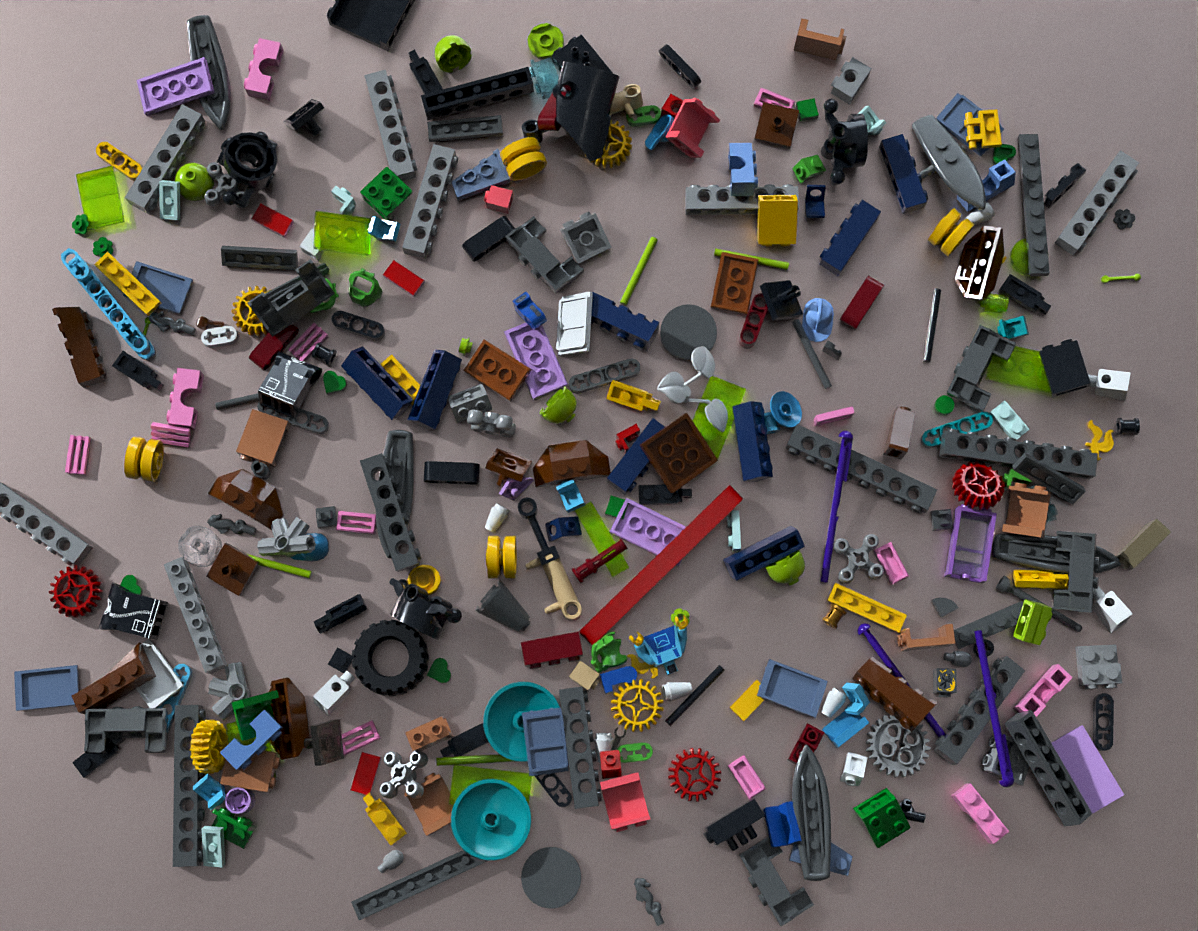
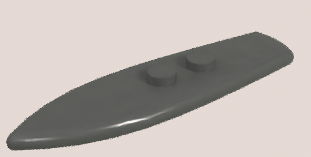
M199 15L187 20L190 61L203 57L207 59L214 93L201 97L199 100L212 122L219 129L223 130L228 118L231 98L228 71L210 16Z
M927 115L916 120L912 124V128L930 162L945 184L961 199L984 210L986 208V196L983 182L966 152L933 115Z
M392 430L387 434L383 455L389 458L391 464L389 472L391 476L394 475L397 482L395 487L396 494L400 493L403 504L400 505L402 512L406 511L410 519L414 483L413 434L405 430ZM380 471L378 481L384 478L385 474L383 471ZM384 489L381 492V498H389L390 490ZM390 507L387 510L388 517H394L397 513L395 507ZM376 512L378 536L387 558H391ZM400 525L393 528V534L396 536L403 532V528Z
M996 534L993 542L994 558L1041 570L1069 574L1070 552L1056 551L1057 536L1044 535V538L1021 534ZM1096 545V557L1100 558L1099 569H1096V573L1121 566L1119 558Z
M804 745L795 767L792 783L793 808L802 840L797 842L804 879L821 881L830 877L831 814L829 793L824 773L815 754L808 745Z

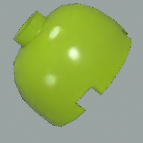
M450 35L442 38L437 43L434 57L442 71L451 73L453 72L452 69L459 67V70H461L469 63L472 58L471 48L463 38Z
M199 163L185 164L176 173L175 182H180V194L187 200H203L205 193L213 189L214 180L208 174L207 168Z
M565 386L563 390L559 389L546 402L548 407L546 409L542 407L539 412L545 420L552 424H561L564 421L570 422L576 415L574 411L577 407V401L572 392Z
M797 550L765 566L768 575L775 582L793 585L799 581L798 578L803 574L805 561L800 551Z

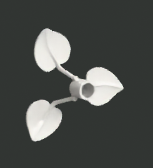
M701 346L694 349L691 355L693 367L699 371L698 374L684 383L683 377L678 372H671L662 379L657 390L665 394L672 403L680 404L683 401L685 403H706L705 415L718 431L724 432L727 425L728 412L721 400L713 399L710 401L689 398L691 390L687 385L698 379L702 374L704 377L710 378L715 371V362L712 354L706 347Z

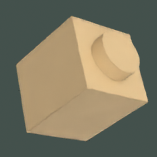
M582 661L577 664L569 676L571 680L587 691L591 688L594 690L600 682L598 679L600 674Z

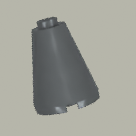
M498 580V586L493 585L480 601L482 603L481 608L477 606L475 610L517 632L520 630L524 631L530 624V616L505 584Z

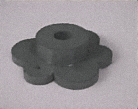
M1119 209L1115 212L1116 217L1113 220L1117 223L1119 229L1131 228L1132 222L1135 221V215L1131 214L1128 209L1124 211Z

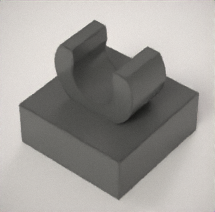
M335 506L316 508L318 528L337 526Z
M951 509L930 512L933 531L953 528Z

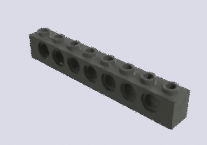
M797 424L786 446V449H789L788 452L795 456L801 455L806 457V461L809 463L821 464L829 472H837L841 444ZM810 442L813 448L806 450L803 447V443ZM851 449L847 480L851 481L853 479L859 482V486L866 489L870 487L876 490V493L882 497L889 496L899 505L906 504L916 513H926L929 510L938 489ZM827 450L830 453V457L823 458L820 451ZM857 466L863 467L865 474H858L855 468ZM873 475H880L882 477V482H875L873 479ZM891 483H897L900 490L894 491L891 488ZM915 491L917 499H911L908 492Z
M948 429L941 436L939 457L970 462L978 461V463L985 462V464L1013 468L1014 463L1020 458L1015 454V449H1018L1022 455L1027 453L1034 457V452L1039 453L1041 456L1039 461L1065 476L1091 479L1096 476L1098 454L1091 453L1089 449L1077 451L1069 446L1057 448L1050 443L1037 445L1034 441L1029 440L1017 442L1015 438L997 439L995 435H986L984 437L978 436L976 432L964 434L959 433L960 431L956 429ZM958 441L965 443V449H961L958 446ZM977 444L984 446V452L978 450ZM996 446L1002 448L1003 455L997 453ZM1053 455L1058 456L1059 463L1054 462ZM1072 458L1077 459L1078 466L1072 463Z
M175 705L173 867L201 866V862H203L201 826L205 818V811L202 809V801L204 799L194 792L193 789L191 791L186 789L188 780H192L195 785L205 776L204 773H200L199 770L195 769V765L191 771L186 768V763L189 760H193L190 758L191 751L186 748L187 742L192 740L191 734H193V729L189 731L186 725L188 721L193 720L195 728L197 723L205 721L206 712L202 705ZM188 800H192L194 803L191 811H188L185 806ZM188 820H191L194 824L191 831L185 828ZM188 840L193 843V849L190 852L185 848Z

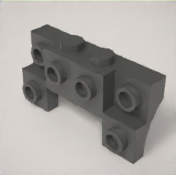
M533 216L523 225L513 229L505 238L518 252L519 261L524 266L528 265L532 269V275L536 279L540 278L543 282L545 281L557 293L567 283H571L582 274L584 269L575 262L572 256L560 264L556 257L538 239L546 232V228Z
M311 259L295 269L302 280L270 302L265 293L262 292L248 302L272 337L335 294Z
M980 325L970 346H966L962 356L964 358L962 362L956 365L954 370L956 375L947 391V395L983 412L991 397V393L978 388L993 356L1006 361L1009 360L1016 342Z
M1057 531L1056 551H1069L1070 564L1068 590L1054 589L1053 609L1093 612V596L1095 589H1098L1099 577H1095L1096 569H1099L1100 558L1096 557V533Z
M140 706L132 707V709H124L123 707L86 709L85 754H105L107 739L145 738L146 753H166L168 735L166 732L167 709L143 708Z
M768 836L740 853L739 856L750 874V877H748L749 882L753 888L757 887L761 893L758 895L760 901L764 906L768 905L779 925L783 926L814 904L804 887L792 894L789 893L770 860L783 851L780 847H771Z

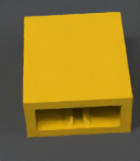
M758 195V244L766 247L773 244H780L781 246L796 244L798 210L796 195Z

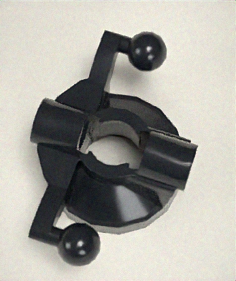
M828 99L824 103L825 120L829 126V135L821 148V154L824 158L831 159L833 169L830 178L832 185L836 186L845 180L843 168L863 167L865 165L868 153V130L863 114H850L846 122H838L837 118L833 115L838 109V103L835 99ZM827 146H832L834 149L831 151Z
M259 131L256 134L252 132L240 133L232 137L220 153L217 163L224 166L228 174L237 182L248 185L241 200L234 191H226L223 194V201L227 205L236 204L245 208L252 193L264 188L268 189L275 175L274 171L277 164L275 148L277 143L268 139V135L265 132ZM239 159L251 163L254 169L245 167Z
M390 579L389 583L394 586L398 596L390 613L394 618L436 640H439L446 620L450 623H458L461 620V611L458 608H452V604L439 596L429 599L428 592L415 584H409L405 579Z

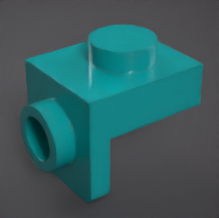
M1025 316L1006 321L1003 319L999 320L1000 326H997L999 335L1009 340L1029 335Z

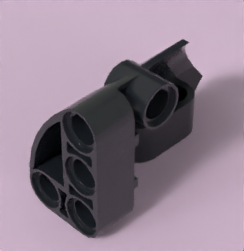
M563 62L558 84L553 88V96L556 99V122L573 138L589 161L592 162L602 157L611 123V115L609 114L619 76L597 68ZM562 87L566 89L565 96L561 93Z

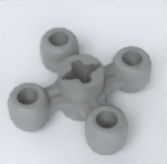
M210 163L207 167V172L212 179L218 181V187L214 190L210 189L205 193L206 203L210 206L217 205L223 194L230 190L234 191L239 199H242L245 192L238 189L239 182L229 174H223L222 168L218 163Z
M474 409L468 413L467 423L471 424L473 431L490 435H498L500 431V435L510 438L515 434L516 425L512 423L513 419L510 416L493 412H485V416H483V412Z
M869 534L865 536L863 545L859 549L851 548L848 541L844 538H839L834 542V551L838 554L846 555L849 560L848 566L843 568L838 574V578L842 583H850L854 579V573L857 569H865L872 579H880L883 576L884 568L880 564L872 563L868 556L869 552L879 544V539L876 535ZM868 539L873 540L874 544H869ZM838 544H843L844 549H840ZM861 555V561L857 563L855 561L856 557ZM873 569H877L879 574H875ZM844 573H848V574H849V578H848V579L844 578V576H843Z
M394 751L387 752L384 756V763L392 768V780L381 784L380 794L389 799L394 798L398 793V787L405 785L408 796L420 798L424 793V787L415 781L417 777L415 770L426 766L428 762L427 755L421 751L413 752L410 755V761L407 764H402V757L399 753Z

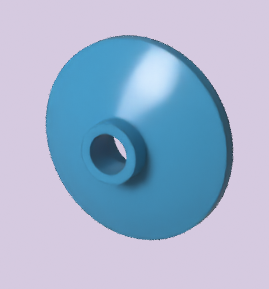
M785 391L777 392L772 396L770 410L774 419L780 425L787 428H792L799 424L802 418V410L797 399Z

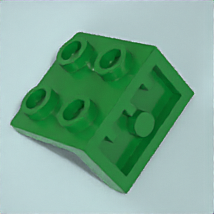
M385 167L360 191L363 200L384 220L388 221L394 219L392 212L413 193L388 167Z
M277 690L232 702L242 741L256 737V731L250 723L263 710L268 711L274 718L271 704H273L272 699L279 698Z
M887 788L853 808L856 815L865 824L877 848H880L911 828L897 799Z
M226 807L214 809L212 813L217 816L212 826L224 827V839L245 849L256 829L252 825L253 821L244 816H234L235 813L230 812Z

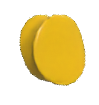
M420 565L410 571L407 581L409 584H415L425 589L428 595H431L438 590L441 579L436 568L430 565Z

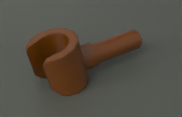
M203 316L199 317L196 326L201 329H206L207 324L224 326L222 321H212Z

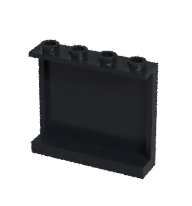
M335 0L334 6L330 7L327 12V18L331 26L389 51L415 0Z

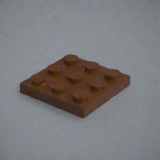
M684 413L640 444L641 449L670 493H674L718 461L688 413Z

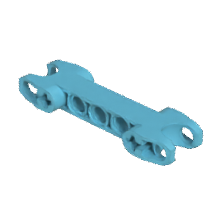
M68 248L61 254L63 264L110 320L127 344L142 359L149 360L155 355L154 346L89 265L75 250ZM69 254L76 255L71 261L66 262V257ZM100 287V291L93 294L94 289ZM108 301H112L111 306L105 308V304ZM123 315V319L120 322H116V318ZM150 346V352L147 355H142Z

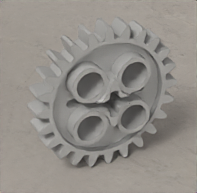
M884 715L883 721L878 719L876 721L877 725L873 724L871 726L874 732L867 733L871 739L866 740V743L870 744L871 747L867 748L866 751L872 752V755L868 757L869 759L875 758L876 760L873 766L881 765L879 768L880 772L886 769V775L888 776L893 772L894 778L898 777L900 772L902 778H904L907 772L911 776L914 774V770H920L919 765L923 766L926 764L922 758L927 759L929 757L925 751H929L931 747L926 746L930 739H924L928 732H921L923 724L917 726L911 732L909 729H905L894 716L890 715L889 719L887 715ZM888 728H893L896 731L895 737L889 735ZM904 729V730H905L904 735L902 736V738H901V740H900V742H899V746H901V748H899V749L896 751V749H897V744H895V743H896L897 741H899V739H900V737H901V730ZM907 735H911L914 738V744L908 743ZM882 746L889 748V755H885L882 752ZM896 751L895 761H892V756ZM901 753H904V754L907 755V757H908V762H907V763H905V762H903V761L901 760V758H900V754H901Z

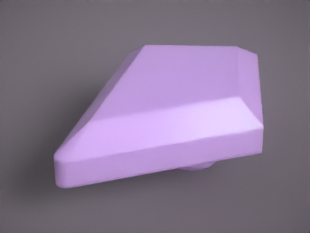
M524 477L522 482L508 478L499 494L514 501L534 480L531 477Z

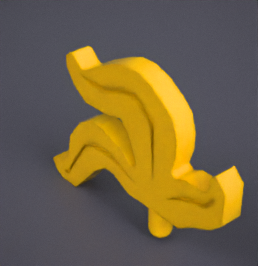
M1090 420L1088 427L1093 432L1094 438L1091 440V443L1086 442L1085 445L1090 447L1091 453L1098 454L1097 461L1102 459L1099 457V451L1107 453L1114 445L1111 435L1113 430H1108L1104 434V442L1098 443L1103 432L1098 426L1093 424V420Z
M633 654L627 655L628 658H631V665L638 674H645L650 670L653 674L651 679L658 676V667L648 665L646 662L640 663Z

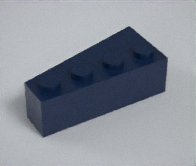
M593 292L591 324L596 323L600 325V329L607 333L613 332L618 339L624 342L628 340L638 350L642 351L644 349L648 351L658 334L659 322L653 319L651 323L646 319L645 315L641 313L634 315L629 308L623 305L616 307L614 301Z

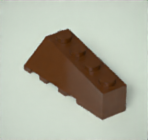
M80 307L53 308L54 315H57L61 321L60 324H57L64 338H67V341L64 343L66 350L70 356L73 355L70 361L78 384L85 388L105 381L104 375L106 370L103 363L100 364L99 361L101 353L98 346L94 344L93 340L96 337L93 329L89 328L90 317L87 311L84 312Z
M139 642L104 677L72 695L79 713L85 714L86 709H102L156 677L142 644Z
M872 656L852 678L855 684H860L872 700L881 704L889 715L894 716L905 729H909L911 732L938 703L934 699L927 700L923 697L924 693L918 688L916 690L910 688L907 685V681L902 677L893 676L892 670Z

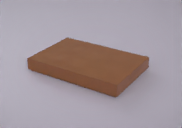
M722 252L710 308L747 315L759 259Z
M484 339L463 371L504 398L512 401L531 372V369Z

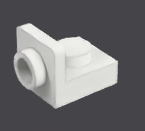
M848 752L840 781L850 786H859L864 777L868 757Z

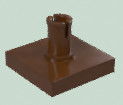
M763 102L754 140L790 148L799 110Z
M497 448L487 461L485 469L500 474L497 485L501 486L503 483L504 486L508 478L522 482L531 467L532 461Z
M224 543L206 577L234 594L241 596L259 561L232 545Z

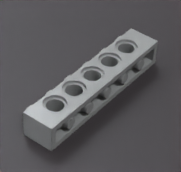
M386 70L364 75L390 170L402 181L416 178L414 171H417L415 159L411 160L409 155L413 153L410 143H406L405 137H408L405 126H401L400 120L404 119L401 109L396 108V103H399L396 92L392 93L391 89L394 86L392 76H388ZM381 90L387 91L383 95L378 94ZM385 107H391V110L383 111ZM389 124H396L394 128H388ZM395 140L401 141L399 145L392 144ZM400 157L406 158L403 162H397V159Z
M183 104L181 105L125 196L129 204L148 214L156 207L157 199L159 198V181H169L170 178L172 179L175 176L176 168L179 163L184 161L187 150L194 145L196 135L205 126L202 114ZM184 127H190L187 131H182ZM180 142L177 147H173L174 143ZM171 157L168 162H163L165 158ZM156 173H161L160 177L154 178V175ZM151 188L150 193L144 194L146 189Z
M433 144L402 248L405 254L426 259L427 253H431L433 246L431 239L432 236H436L438 225H436L437 219H441L443 213L441 206L443 201L446 202L448 196L446 189L448 184L451 185L453 179L451 172L458 163L455 149ZM440 165L446 166L444 170L437 169ZM434 182L441 183L439 187L432 186ZM430 199L436 200L432 205L427 204V201ZM425 216L431 217L428 222L422 221V218ZM420 233L426 235L423 239L416 238Z
M1120 150L1055 241V244L1072 255L1077 250L1081 252L1087 244L1084 240L1087 236L1091 238L1097 230L1095 227L1096 223H1101L1107 216L1106 209L1114 206L1118 200L1115 198L1118 193L1122 194L1128 186L1125 182L1128 178L1132 180L1138 172L1135 168L1139 162ZM1115 172L1120 173L1122 178L1117 177ZM1105 187L1111 188L1112 192H1108ZM1095 201L1100 202L1102 207L1097 206ZM1085 215L1089 216L1092 221H1087ZM1074 230L1080 231L1082 236L1076 235Z
M772 184L764 185V187L754 188V196H743L746 198V201L740 202L737 199L739 196H731L730 185L726 187H719L718 185H709L708 187L691 185L686 187L685 215L758 214V201L756 200L758 195H796L799 209L798 186L794 187L791 184H786L782 187H775ZM705 196L709 201L702 202L699 198ZM724 196L728 200L721 202L718 198Z
M0 482V512H2L0 516L8 522L12 520L16 522V528L23 533L30 532L32 534L31 538L37 543L41 544L44 542L48 545L46 548L54 555L57 553L62 555L63 558L61 560L68 565L75 564L79 566L93 547ZM9 499V504L3 507V501ZM24 509V515L18 518V512ZM39 520L38 528L33 529V523ZM51 531H54V538L49 540L48 534ZM70 542V548L64 551V544Z
M180 557L164 564L205 673L212 674L224 669V666H227V662L188 561Z

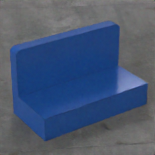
M793 801L763 809L771 847L788 846L802 841L794 813Z

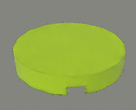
M548 23L535 26L527 39L532 55L543 60L552 59L554 51L564 46V38L560 29Z

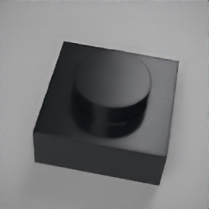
M337 647L328 665L345 673L352 664L353 656Z

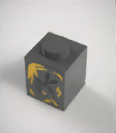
M936 668L933 670V693H939V697H951V694L957 693L956 669Z

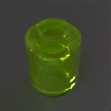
M990 293L984 300H980V307L983 308V312L1002 313L1008 310L1009 297H1004L1003 294Z

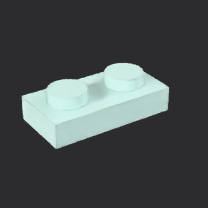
M159 181L160 219H180V182Z
M1005 400L990 412L993 419L1009 438L1017 440L1030 430Z
M732 510L730 516H727V527H731V535H728V547H732V552H737L741 550L739 510Z
M204 826L202 828L203 866L222 868L225 865L224 827Z

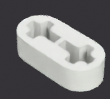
M223 326L205 330L201 335V340L207 347L214 348L234 344L238 340L239 335L234 327ZM228 331H230L232 334H234V335H231V339H228V338L225 336V335H228ZM210 334H212L213 337H218L213 338L211 343L208 340H206L207 338H209Z

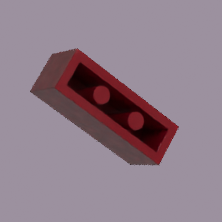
M579 631L521 642L525 667H530V669L541 668V664L549 663V666L561 664L560 660L568 659V662L579 661V657L583 656Z

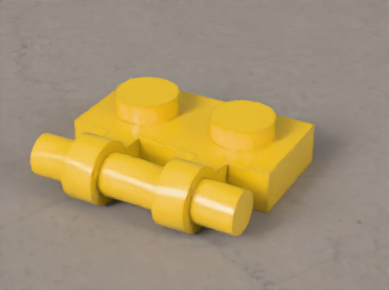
M997 109L978 111V118H973L972 112L965 113L966 120H964V126L967 128L968 136H966V142L969 143V150L977 148L976 142H981L982 148L1001 147L1002 142ZM974 126H979L980 134H975Z

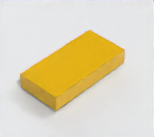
M758 680L729 707L743 722L764 701L757 696L759 685L761 684Z

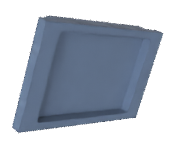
M957 93L936 119L949 133L969 147V143L966 142V136H968L967 128L964 126V120H966L965 113L972 112L973 118H978L977 113L982 109L964 95ZM999 123V126H1000V134H1001V132L1004 130V128H1003V127L1000 125V123ZM974 126L975 134H980L979 126ZM976 142L977 148L973 151L982 156L988 148H982L981 142Z
M136 261L131 274L162 303L157 308L180 314L191 289L193 279Z
M769 659L757 696L805 716L816 718L828 681Z
M78 665L15 671L16 711L75 705L72 695L79 692Z
M561 707L523 712L522 719L529 776L569 771Z

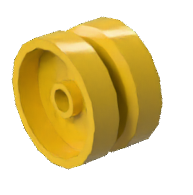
M527 137L507 145L500 152L501 160L507 166L506 171L510 180L519 181L527 179L546 167L547 160L544 154L540 152L541 147L536 138Z
M955 208L946 217L942 218L928 238V241L934 246L939 245L946 239L941 246V252L948 257L975 225L969 219H964L957 226L956 224L961 219L962 214Z
M132 437L125 454V476L136 480L142 476L144 481H157L163 465V442L155 439H150L147 442L145 438Z
M488 536L486 548L488 579H498L501 573V566H503V574L506 579H516V536H506L503 548H501L499 536Z

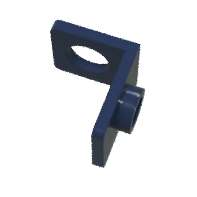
M807 185L805 197L807 218H825V185ZM812 190H820L821 194L812 196L810 192Z
M577 516L556 518L545 523L549 542L562 537L579 536L582 534ZM552 525L556 527L555 535L551 532Z

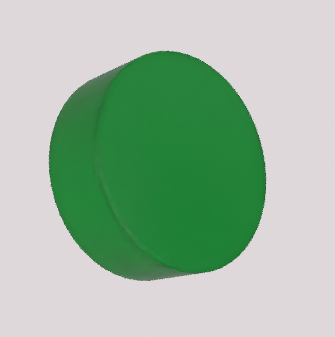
M946 395L940 396L935 401V411L940 415L950 414L954 409L953 399Z

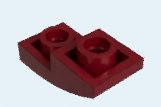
M807 723L787 760L797 764L804 745H808L814 753L825 732Z

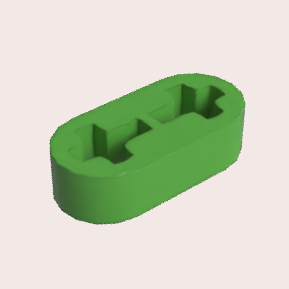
M655 105L633 109L637 117L636 121H633V118L626 114V121L632 127L655 124L661 118V111ZM651 111H654V114H656L655 118L651 117Z
M648 743L626 744L617 748L620 752H622V748H626L627 752L633 751V755H628L626 760H623V757L620 756L622 763L645 761L651 758L653 754V749ZM641 746H645L646 749H649L650 753L643 757L642 754H635V751L641 750Z

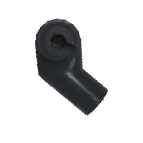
M904 799L900 803V807L906 819L924 823L926 814L916 812L912 806V801Z

